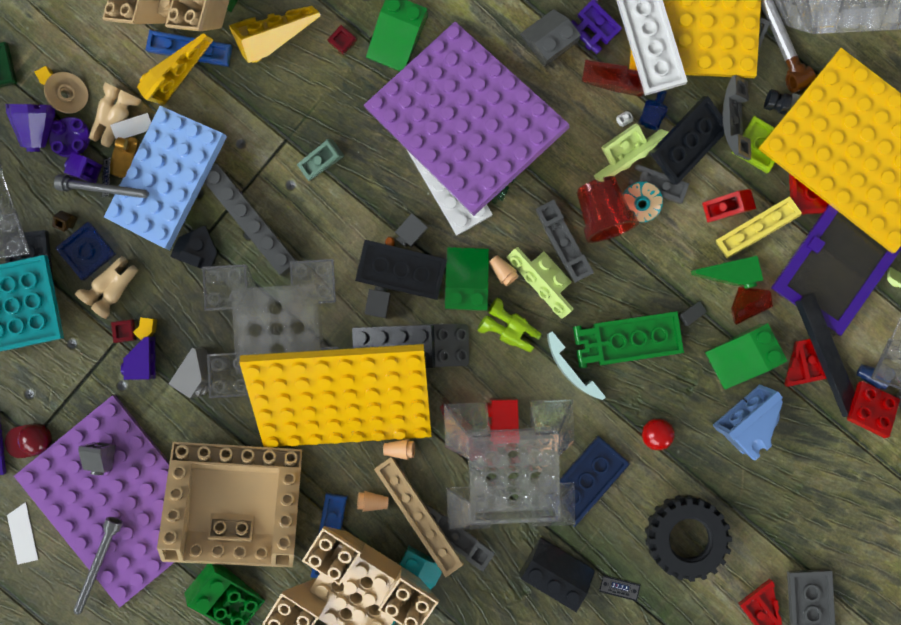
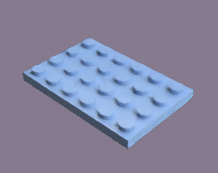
M159 106L126 176L119 185L121 187L147 190L149 196L147 198H138L115 194L104 218L170 251L227 136L199 122Z

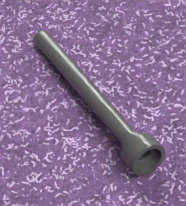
M58 174L54 179V187L58 191L67 192L72 189H80L138 198H147L149 196L147 190L77 181L64 174Z
M106 517L103 524L105 534L73 610L76 615L82 613L112 537L122 527L123 521L118 518Z

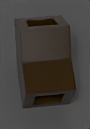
M59 211L53 216L52 227L63 232L69 228L73 229L78 217L64 211Z

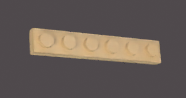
M390 457L374 469L444 576H449L463 566V561L394 458Z

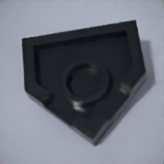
M202 226L178 237L170 257L211 272L218 256V251L207 226Z

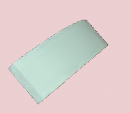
M550 331L547 334L549 349L563 375L584 393L601 400L605 399L606 397L593 381L589 380L584 384L559 353L566 347L553 331Z

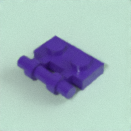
M591 0L578 13L577 17L582 21L579 25L574 20L571 21L581 34L580 39L586 44L585 47L589 51L592 50L596 55L602 50L597 44L600 40L607 45L622 30V27L594 0ZM586 27L595 34L592 38L584 31Z

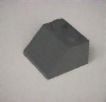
M554 9L520 33L544 67L576 45L581 36L571 21Z

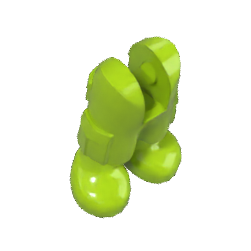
M496 297L488 313L506 322L507 326H502L486 315L480 322L477 331L480 333L488 331L500 334L499 340L504 343L516 346L527 352H532L535 347L521 339L523 334L526 332L529 336L538 340L542 334L519 314L510 315L503 308V301Z

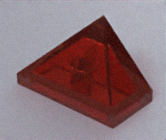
M739 287L731 308L735 325L773 307L771 292L765 289H744V287Z

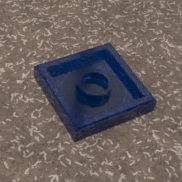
M90 222L85 223L55 248L83 281L116 255Z

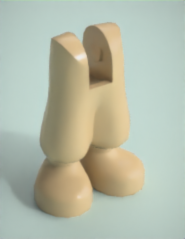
M105 82L103 85L105 96L99 101L96 118L89 138L95 142L101 138V144L110 148L115 140L110 125L127 120L129 116L128 106L139 105L141 99Z
M121 256L93 280L91 290L79 289L75 295L87 305L92 306L91 309L96 314L107 319L110 315V305L119 300L123 291L139 270L132 265L120 275L119 273L128 263V260ZM103 294V298L98 301L99 297Z

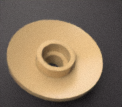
M58 72L51 75L45 83L44 94L48 103L60 112L76 113L83 109L88 101L86 85L74 74ZM61 92H65L68 98H64Z

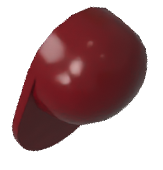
M41 424L15 427L7 433L5 438L6 450L15 458L40 455L52 443V435L49 429Z

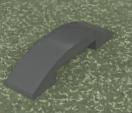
M734 75L728 84L723 104L724 133L733 153L741 158L750 160L751 140L743 136L742 103L749 101L748 81Z
M555 200L536 208V213L552 246L574 283L593 274L594 272L585 255H582L563 220L564 217Z
M424 504L453 548L483 572L495 553L456 522L433 507Z

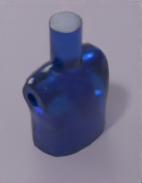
M665 90L658 92L655 100L646 101L638 121L640 125L651 130H659L668 111V107L663 104L667 94Z

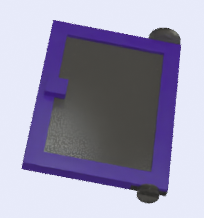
M828 205L771 289L795 306L797 300L809 293H814L831 336L834 337L836 334L842 336L901 251V247L896 253L889 252L831 205Z

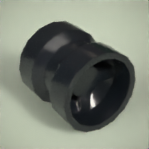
M770 89L764 102V109L769 111L774 109L779 114L785 115L790 108L793 96L788 93L780 94L778 90Z

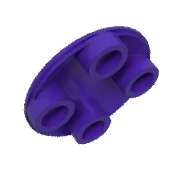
M65 117L59 121H53L49 134L51 149L53 152L69 158L71 153L80 155L88 147L90 131L88 126L76 117Z

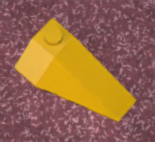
M313 6L288 10L283 16L275 15L274 13L268 14V18L256 21V17L248 18L231 24L229 27L242 56L248 63H255L269 56L318 19L320 12Z
M203 33L143 74L137 86L142 96L147 101L165 105L214 39Z

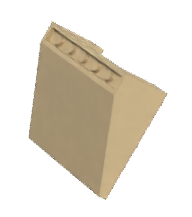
M172 442L157 544L161 561L293 567L302 449Z

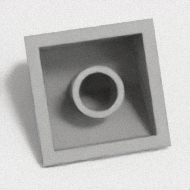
M192 348L169 382V385L189 398L200 397L202 394L206 395L212 386L209 383L213 379L207 350L205 348Z

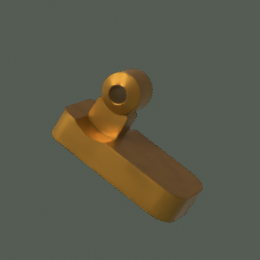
M118 137L115 140V148L110 161V174L119 178L126 176L140 146L139 140L133 137L125 139Z

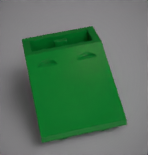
M207 564L184 592L189 608L221 625H246L265 602L263 597L220 564Z

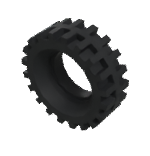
M678 495L675 496V499L664 500L665 504L661 507L656 506L654 508L655 514L648 518L650 522L648 528L645 527V533L647 534L645 542L649 548V554L667 574L675 576L678 580H683L684 578L690 582H695V578L707 579L706 575L711 572L715 575L718 572L716 568L720 564L725 565V555L731 552V549L728 548V543L732 542V537L728 533L730 526L725 522L724 515L713 505L691 495H687V497ZM685 519H695L701 522L708 534V543L704 551L692 558H684L677 555L672 550L670 544V533L673 527Z

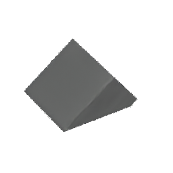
M699 301L678 314V317L684 326H689L707 311Z

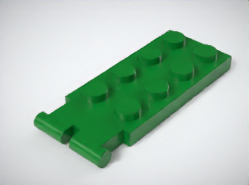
M678 311L593 324L594 328L582 330L581 326L573 327L575 344H584V349L577 350L579 368L588 367L587 363L598 361L599 365H607L684 353Z

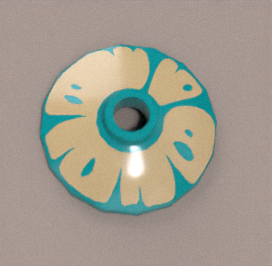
M647 181L636 182L624 191L621 197V207L624 214L630 220L648 222L660 213L663 207V197L660 190L654 184ZM641 200L646 201L644 207L638 205Z

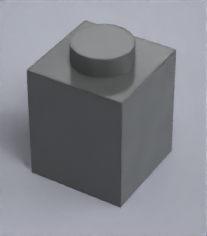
M411 213L395 231L398 236L396 240L404 247L409 245L412 248L426 233L428 227Z
M375 286L374 290L369 289L364 314L387 319L391 293L387 292V288Z

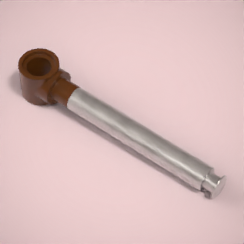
M761 0V8L766 19L770 21L769 26L789 69L785 78L787 88L792 93L808 88L816 78L814 70L810 66H806L805 63L801 64L774 1Z

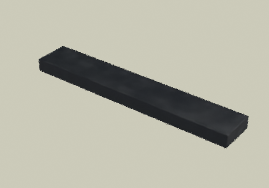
M809 293L797 300L795 304L843 417H848L855 391L814 293Z

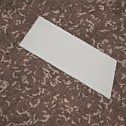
M25 502L7 515L17 565L38 560Z

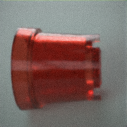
M615 176L603 177V182H597V180L588 182L578 188V192H576L585 223L584 234L588 243L601 242L617 237L632 230L639 224V220L635 212L630 210Z

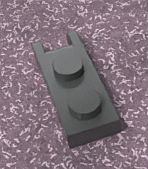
M635 165L634 169L642 172L638 182L647 181L652 183L660 190L663 198L678 204L683 203L689 183L681 181L679 184L673 185L665 174L641 165ZM630 180L628 185L636 183V181Z

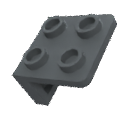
M426 324L434 325L435 367L467 366L469 364V328L467 324Z

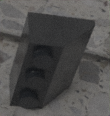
M540 537L519 575L523 581L577 613L588 594L595 569Z

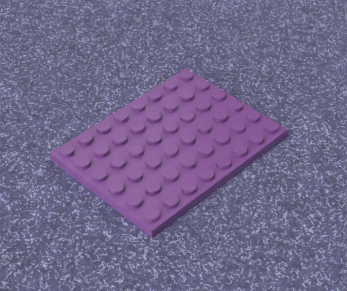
M456 22L450 25L364 104L366 110L473 216L570 128L569 124Z
M116 395L108 398L14 475L15 479L89 570L105 534L103 524L106 517H115L123 521L120 531L112 537L96 577L119 608L174 563L162 562L157 550L170 462ZM92 442L116 445L112 470L105 472L104 475L90 474L91 471L83 470L78 452L79 446Z

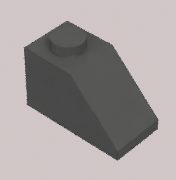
M92 442L79 446L78 452L83 470L91 471L90 474L104 475L105 472L111 471L116 445Z

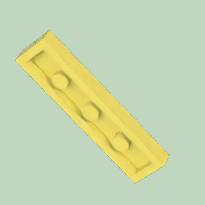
M789 196L718 238L716 244L728 259L800 217L802 212Z

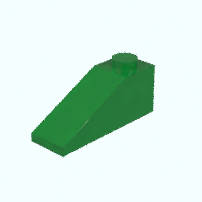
M758 256L690 271L692 276L733 286L744 285V289L757 286L756 282L763 280Z

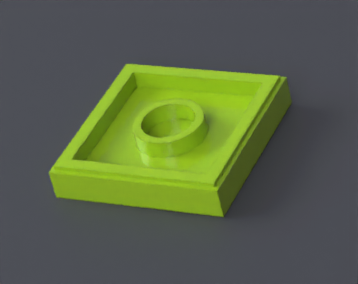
M754 116L743 132V136L751 140V159H741L763 172L769 173L775 162L758 148L774 127Z

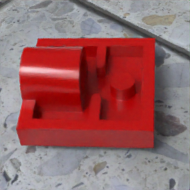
M861 381L857 384L847 420L883 438H888L892 431L900 399Z

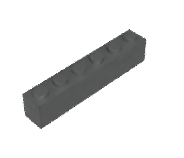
M217 163L214 164L205 180V184L277 273L284 277L300 263L224 169Z

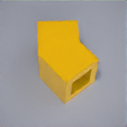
M47 66L34 71L39 82L44 86L47 79L53 75L52 70Z
M140 317L139 327L133 333L140 340L144 337H151L156 332L157 319Z

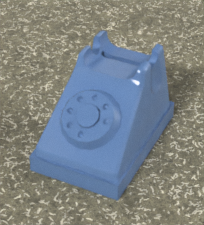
M760 384L744 397L747 402L742 399L713 424L718 432L722 433L742 454H747L752 460H757L760 457V449L764 448L767 451L771 448V438L774 428L778 424L783 403V397L778 391Z

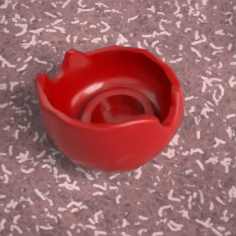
M663 418L652 419L643 427L642 438L644 444L652 450H664L674 441L675 432L673 426Z

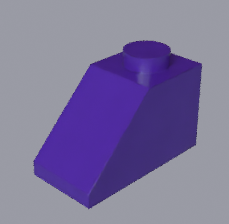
M71 153L65 162L64 173L86 182L96 183L103 165L85 156Z
M144 337L123 358L121 374L124 375V380L156 379L155 337Z

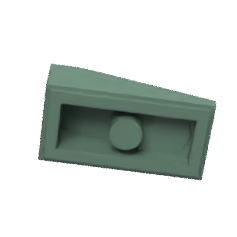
M327 139L302 159L297 166L307 180L311 181L343 158L344 154L334 140Z

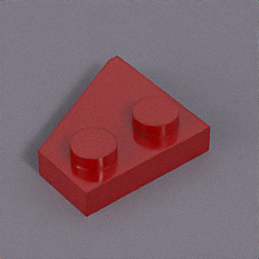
M810 338L795 341L785 379V387L827 379Z
M768 579L737 603L753 625H782L781 616L778 612V600L774 592L775 585L771 579Z

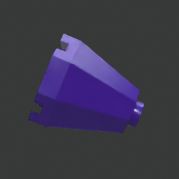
M5 104L6 114L20 146L26 147L27 152H40V148L46 147L55 116V109L51 105Z

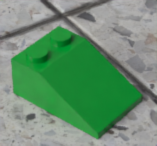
M385 0L366 58L399 72L405 68L411 59L428 18L427 8L408 0Z
M447 247L445 310L487 311L489 249Z
M768 323L758 324L705 352L724 390L768 372L788 361Z

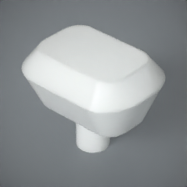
M625 111L618 115L616 120L620 126L624 127L633 121V116L629 111Z

